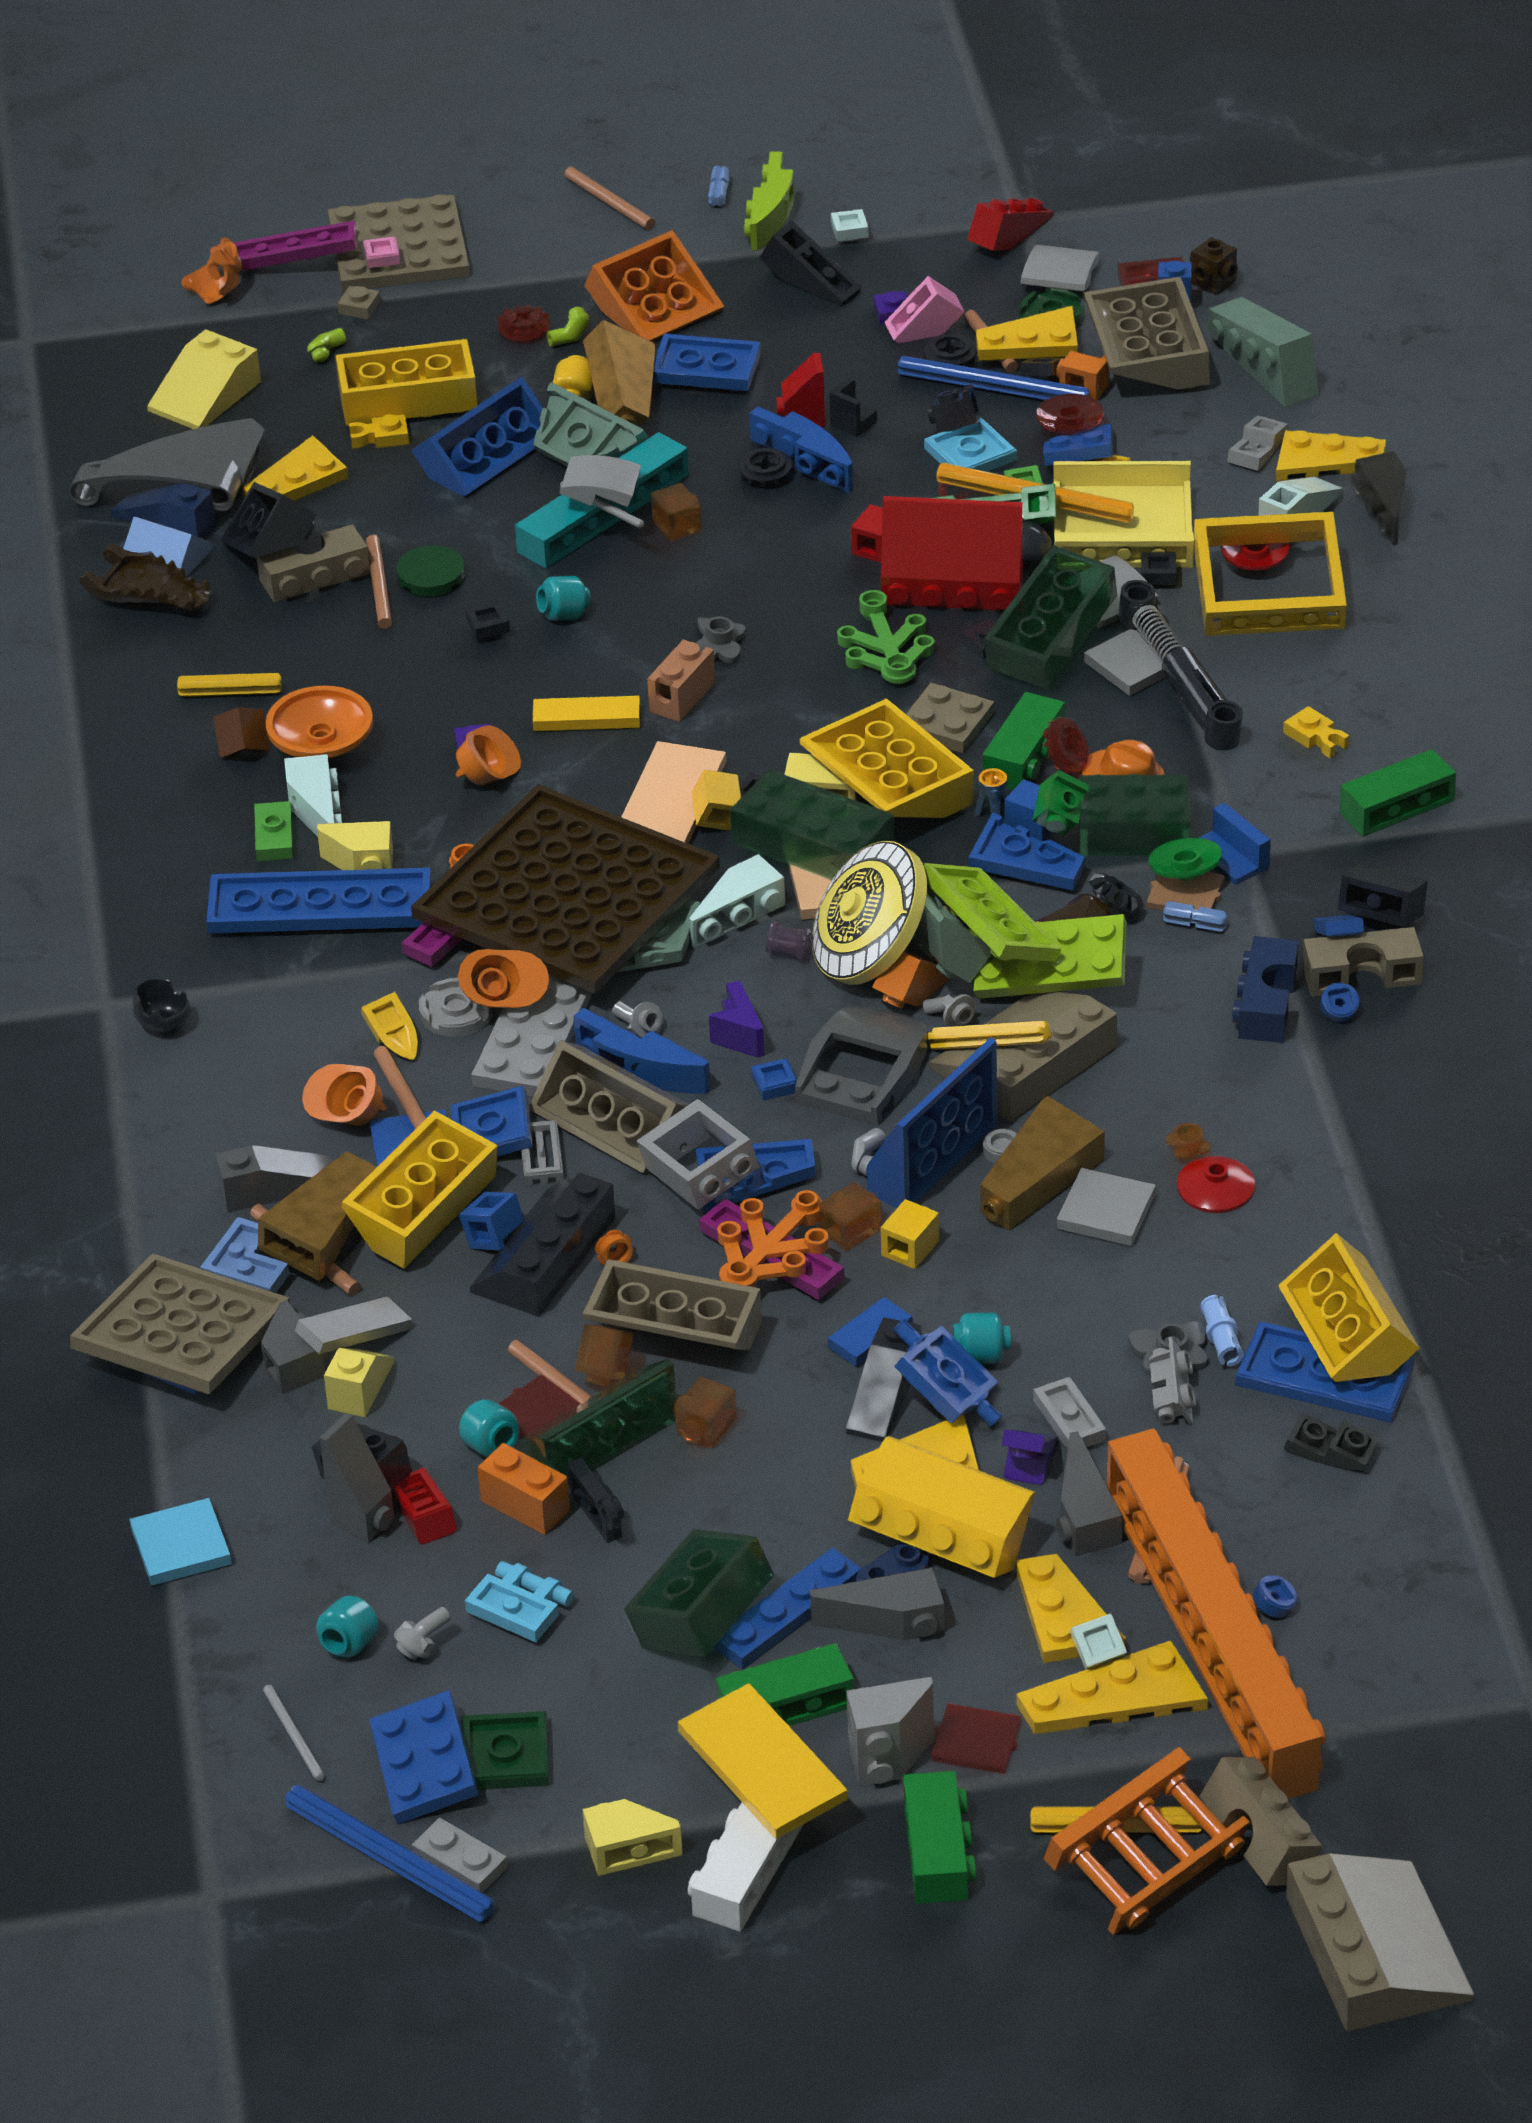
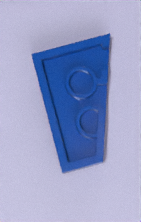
M992 812L969 855V867H978L987 873L1073 891L1085 869V856L1052 840L1040 841L1030 836L1029 829L1021 825L1013 828L1003 823L1002 816Z

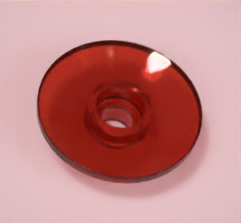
M1063 394L1051 397L1042 402L1036 410L1037 422L1043 428L1068 435L1090 430L1097 426L1103 418L1102 405L1097 400L1080 394Z

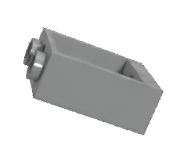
M699 1099L637 1140L646 1168L697 1209H700L760 1168L751 1140ZM711 1137L726 1147L691 1172L677 1162L678 1159Z

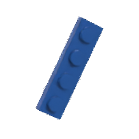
M832 1547L713 1636V1648L743 1670L811 1619L810 1590L856 1582V1576L862 1568Z

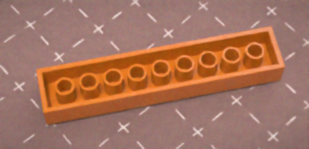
M1155 1428L1108 1441L1107 1487L1122 1514V1527L1139 1559H1142L1150 1580L1244 1757H1255L1264 1765L1267 1774L1276 1786L1286 1794L1288 1799L1317 1791L1319 1772L1323 1771L1321 1745L1325 1744V1733L1322 1724L1318 1719H1312L1302 1688L1294 1686L1286 1658L1283 1655L1278 1656L1275 1651L1269 1627L1267 1624L1261 1625L1251 1594H1244L1240 1586V1578L1236 1566L1233 1562L1228 1563L1225 1559L1221 1539L1217 1532L1211 1533L1202 1504L1199 1501L1195 1502L1193 1500L1186 1474L1178 1472L1174 1465V1455L1170 1445L1167 1442L1162 1443Z

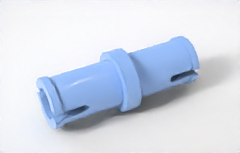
M1217 1295L1208 1296L1200 1305L1201 1312L1207 1323L1205 1329L1207 1338L1214 1344L1219 1362L1222 1365L1226 1362V1365L1229 1367L1240 1363L1244 1357L1243 1349L1240 1347L1237 1338L1238 1326L1235 1320L1229 1316L1224 1298L1220 1296L1218 1299Z

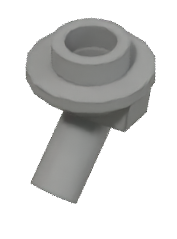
M948 994L947 996L924 1000L923 1009L927 1015L944 1012L943 1021L948 1027L963 1026L973 1018L976 1002L973 997L967 994L957 997Z
M618 1001L612 1009V1014L629 1023V1031L639 1038H642L649 1031L659 1034L663 1027V1014L655 1003L642 1002L633 1009L625 1003Z
M440 1607L417 1624L412 1621H405L394 1632V1637L398 1641L396 1644L398 1650L414 1660L418 1657L428 1658L435 1645L428 1635L451 1620L449 1612L444 1607Z

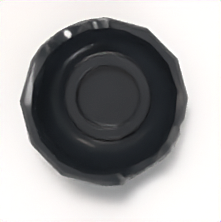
M1026 520L1023 521V568H1035L1048 559L1052 551V542L1042 526L1036 522Z
M148 979L138 983L133 990L134 1016L147 1029L157 1032L172 1031L181 1027L191 1013L186 992L176 993L171 981L168 979Z

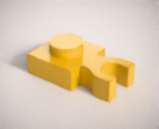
M388 414L382 417L372 418V423L369 424L362 422L349 423L352 449L361 448L375 443L376 448L409 444L405 414Z
M1309 706L1283 723L1284 734L1308 749L1315 745L1320 747L1321 752L1328 758L1335 756L1336 745L1343 749L1349 747L1350 735L1341 730L1334 729V722Z

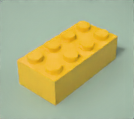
M467 339L336 355L338 385L346 426L354 422L372 423V418L388 414H405V419L432 417L439 414L464 413L478 406L475 374Z

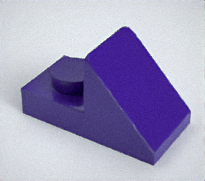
M741 981L727 983V999L722 1000L723 1011L709 1015L710 1041L715 1045L757 1058L765 1056L763 1026Z
M1004 1429L1001 1446L1008 1447L1004 1477L1010 1480L1037 1485L1043 1484L1057 1447L1058 1437L1021 1430Z

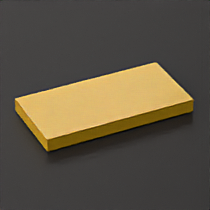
M749 1683L678 1721V1732L775 1839L848 1800V1790Z

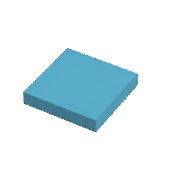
M981 417L975 424L943 431L924 439V449L940 464L948 463L988 472L1017 460V450Z
M209 1498L130 1519L131 1530L151 1586L231 1565L230 1553Z

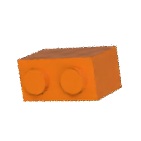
M502 1443L477 1467L481 1501L543 1535H546L570 1512L568 1477L505 1443Z

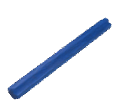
M902 356L898 363V373L902 376L959 386L972 384L973 388L1078 407H1086L1090 397V391L1086 387Z
M294 1785L286 1793L287 1808L475 1920L485 1922L494 1912L495 1908L493 1907L494 1901L492 1898L303 1786Z

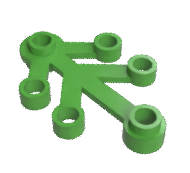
M879 590L863 592L859 597V610L866 620L871 621L877 637L858 631L854 626L846 625L840 627L837 630V642L839 646L848 648L845 652L846 665L851 669H860L868 666L881 671V675L886 681L898 685L904 684L915 677V663L921 657L932 656L935 652L934 638L929 635H923L926 632V618L920 614H911L906 617L905 624L892 635L884 615L887 612L886 594ZM912 636H917L914 639V645L906 653H899V650ZM856 645L880 652L885 655V658L867 653L864 648Z

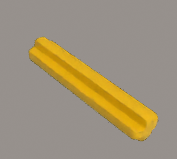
M279 673L180 676L177 680V690L181 697L278 694L282 689V680Z

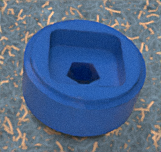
M1334 983L1324 990L1320 1001V1009L1323 1015L1337 1023L1351 1020L1359 1007L1358 993L1353 987L1345 983Z
M1276 1575L1263 1577L1253 1591V1598L1258 1608L1272 1617L1282 1618L1287 1616L1297 1603V1593L1294 1587L1287 1580Z

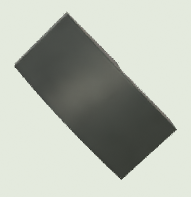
M1302 1412L1283 1449L1324 1465L1350 1470H1364L1380 1438L1344 1420L1339 1429H1336Z

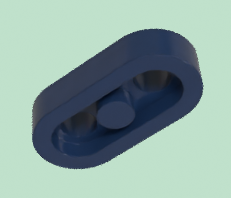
M907 1543L898 1544L863 1567L856 1576V1582L929 1568L928 1552Z

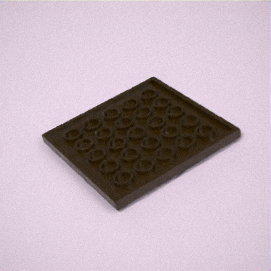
M537 784L411 906L412 918L486 949L519 950L532 953L541 959L549 975L596 994L720 868V856Z

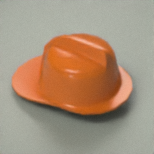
M491 725L482 726L470 731L466 735L464 743L456 751V760L460 768L455 776L457 778L466 776L478 786H486L497 780H502L515 774L520 769L521 758L514 742L502 730Z
M1137 740L1115 742L1109 745L1107 749L1090 754L1081 764L1082 775L1089 782L1132 795L1153 793L1162 786L1165 779L1163 769L1155 761L1154 752L1148 745Z
M477 950L467 955L460 964L458 972L459 986L465 996L474 1003L486 1008H520L530 1006L542 998L547 991L549 983L548 971L541 959L532 953L519 950Z
M345 1064L326 1065L318 1069L309 1078L303 1090L302 1101L304 1109L311 1117L322 1121L361 1126L370 1122L378 1112H385L387 1109L386 1105L382 1102V1090L377 1084L376 1075L370 1068Z

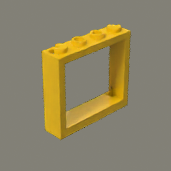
M1333 512L1194 520V551L1205 636L1345 629L1347 603ZM1307 541L1325 542L1332 596L1215 602L1209 547ZM1336 612V615L1327 616L1328 613ZM1222 618L1221 621L1213 622V619Z

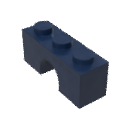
M1254 936L1251 951H1244L1242 973H1246V976L1239 975L1237 998H1241V1001L1234 1000L1232 1023H1239L1238 1039L1284 1043L1289 1015V993L1294 991L1298 970L1299 940Z

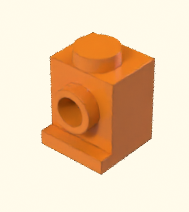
M1070 351L1065 359L1062 358L1058 363L1056 376L1060 378V383L1088 388L1090 391L1089 400L1096 402L1110 384V370L1104 355L1102 358H1097Z

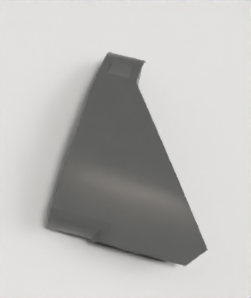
M253 418L219 423L167 436L134 447L105 460L88 462L79 468L70 486L69 494L77 504L91 506L97 502L104 486L113 480H155L185 483L204 487V489L212 491L214 511L224 512L231 508L239 489L243 490V487L249 482L256 466L260 442L265 429Z

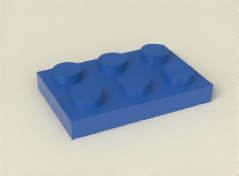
M663 334L654 360L652 383L668 386L684 385L697 388L749 391L761 354V342Z
M450 1690L369 1719L392 1814L397 1824L479 1795L455 1701Z

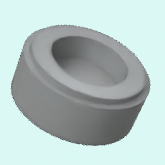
M997 1129L989 1132L983 1140L984 1157L989 1162L995 1164L1017 1133L1008 1129Z

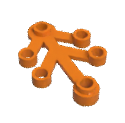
M803 1190L797 1193L791 1202V1211L767 1235L762 1221L764 1219L763 1202L756 1198L745 1199L740 1204V1214L742 1221L747 1224L753 1250L743 1259L739 1247L742 1239L741 1226L734 1221L722 1222L717 1228L718 1242L724 1246L727 1263L720 1268L719 1280L755 1287L757 1281L762 1279L802 1276L806 1272V1257L804 1253L822 1254L826 1252L829 1248L828 1233L822 1228H812L805 1233V1238L785 1240L799 1225L812 1226L822 1220L823 1203L821 1198L811 1190ZM782 1257V1262L762 1264L766 1259Z

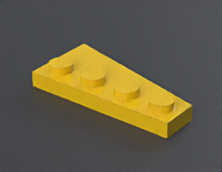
M1170 1640L1017 1693V1706L1033 1733L1041 1734L1089 1727L1090 1721L1106 1719L1111 1720L1112 1723L1129 1721V1715L1153 1712L1154 1717L1172 1715V1709L1192 1707L1193 1712L1208 1710V1698Z

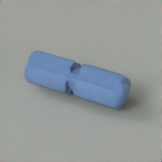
M725 165L723 167L715 166L712 169L708 193V203L712 207L716 205L722 207L726 203L730 176L728 175L729 169Z
M1168 901L1163 910V921L1186 927L1196 924L1195 928L1220 933L1225 929L1227 913L1223 910L1201 906L1197 910L1195 905Z

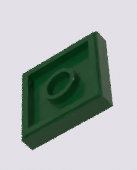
M547 1711L461 1716V1728L478 1790L549 1786Z

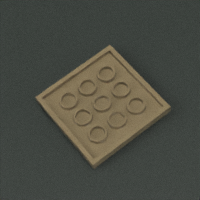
M438 194L427 198H405L394 202H373L368 205L340 206L336 209H328L329 225L355 220L359 230L357 250L344 254L335 253L342 292H345L349 286H362L369 289L470 276L469 262L454 194ZM395 237L400 264L368 268L363 241Z
M152 1253L70 1335V1348L158 1377L162 1380L191 1388L195 1391L211 1394L263 1339L279 1303L285 1300L290 1303V1298Z

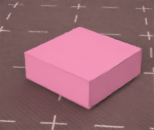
M395 237L363 241L368 268L400 264Z

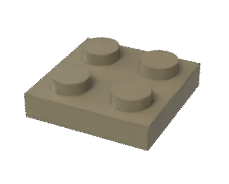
M930 683L906 715L947 749L964 753L995 713L994 701L943 685Z

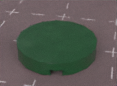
M1049 288L1045 289V293L1037 295L1036 291L1026 296L1020 304L1019 316L1021 319L1072 306L1075 329H1077L1084 321L1085 306L1081 303V298L1076 294L1064 289Z
M436 545L422 546L406 552L398 560L396 576L399 586L403 589L404 587L409 588L412 594L434 597L452 591V586L457 583L459 586L463 582L465 564L462 556L453 549Z

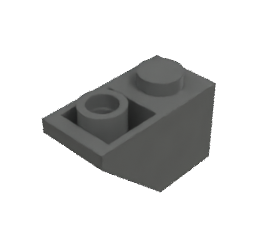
M287 1300L279 1303L261 1341L265 1371L282 1394L323 1378L325 1374L323 1360L328 1357L327 1352L318 1354L295 1332L298 1320L305 1318L302 1312L296 1313Z

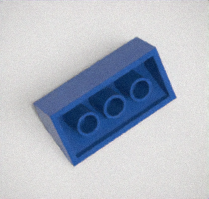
M521 376L419 444L411 452L429 479L464 497L535 449L533 443L536 431L540 427L539 419L543 407Z

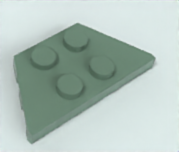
M551 382L547 388V392L550 395L547 408H542L539 419L540 427L536 431L533 446L539 453L567 467L570 458L574 456L598 455L618 458L644 442L648 435L642 428Z
M690 898L618 972L682 962L691 940L689 918L698 908L700 902Z

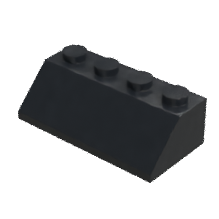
M578 1172L549 1187L525 1216L524 1221L517 1226L506 1240L503 1249L495 1254L470 1286V1293L539 1317L616 1218L613 1184Z

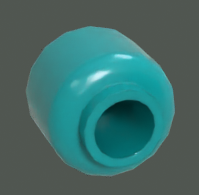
M577 576L548 577L542 586H539L537 589L536 603L538 610L550 621L578 620L584 614L585 608L590 604V592L587 587H584L583 582Z
M995 1312L965 1313L960 1317L959 1323L953 1324V1337L980 1364H996L1001 1361L1003 1350L1011 1349L1010 1326H1002L1001 1318Z
M482 1399L474 1402L465 1410L459 1424V1435L466 1446L487 1458L502 1443L512 1448L514 1447L519 1435V1422L515 1414L493 1400Z
M351 1595L338 1598L319 1616L316 1624L317 1636L324 1649L337 1657L343 1658L356 1656L376 1637L379 1629L378 1617L374 1609L363 1599Z

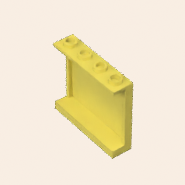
M1054 461L1053 484L1056 487L1134 504V514L1128 523L1057 508V519H1054L1055 568H1087L1113 555L1123 559L1133 568H1141V552H1176V568H1193L1194 532H1192L1191 461Z

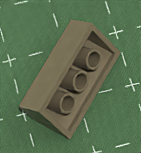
M560 1040L529 1104V1110L549 1121L557 1120L559 1127L641 1173L648 1174L650 1171L645 1166L637 1140L689 1104L583 1046Z
M608 1259L585 1307L583 1319L733 1349L750 1350L762 1323L760 1288Z

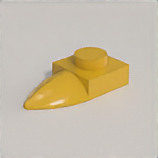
M393 992L361 1007V1014L378 1043L383 1042L395 1054L414 1061L418 1045L416 1029L396 993Z

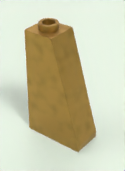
M603 320L583 340L597 404L599 407L640 427L649 418L655 344Z
M1046 1096L1041 1100L981 1182V1213L990 1221L996 1222L1010 1231L1073 1184L1081 1168L1091 1170L1104 1160L1105 1131L1051 1097Z
M348 1151L343 1153L258 1218V1249L320 1281L325 1277L331 1265L338 1257L341 1248L354 1227V1224L342 1208V1201L377 1166Z

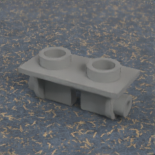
M1169 1337V1349L1157 1348L1149 1358L1152 1385L1157 1387L1166 1384V1386L1152 1390L1154 1415L1159 1418L1161 1423H1171L1175 1420V1417L1183 1415L1189 1425L1193 1424L1192 1407L1196 1406V1396L1188 1374L1193 1373L1192 1361L1187 1350L1181 1351L1173 1337Z

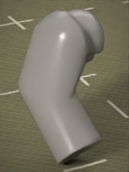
M874 1128L854 1141L851 1166L858 1175L863 1174L867 1176L866 1168L873 1157L871 1156L872 1152L881 1147L886 1140L885 1133L881 1129Z

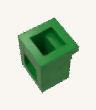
M1058 770L1039 785L1032 821L1046 827L1050 832L1058 833L1062 836L1079 823L1084 794L1088 792L1089 785Z

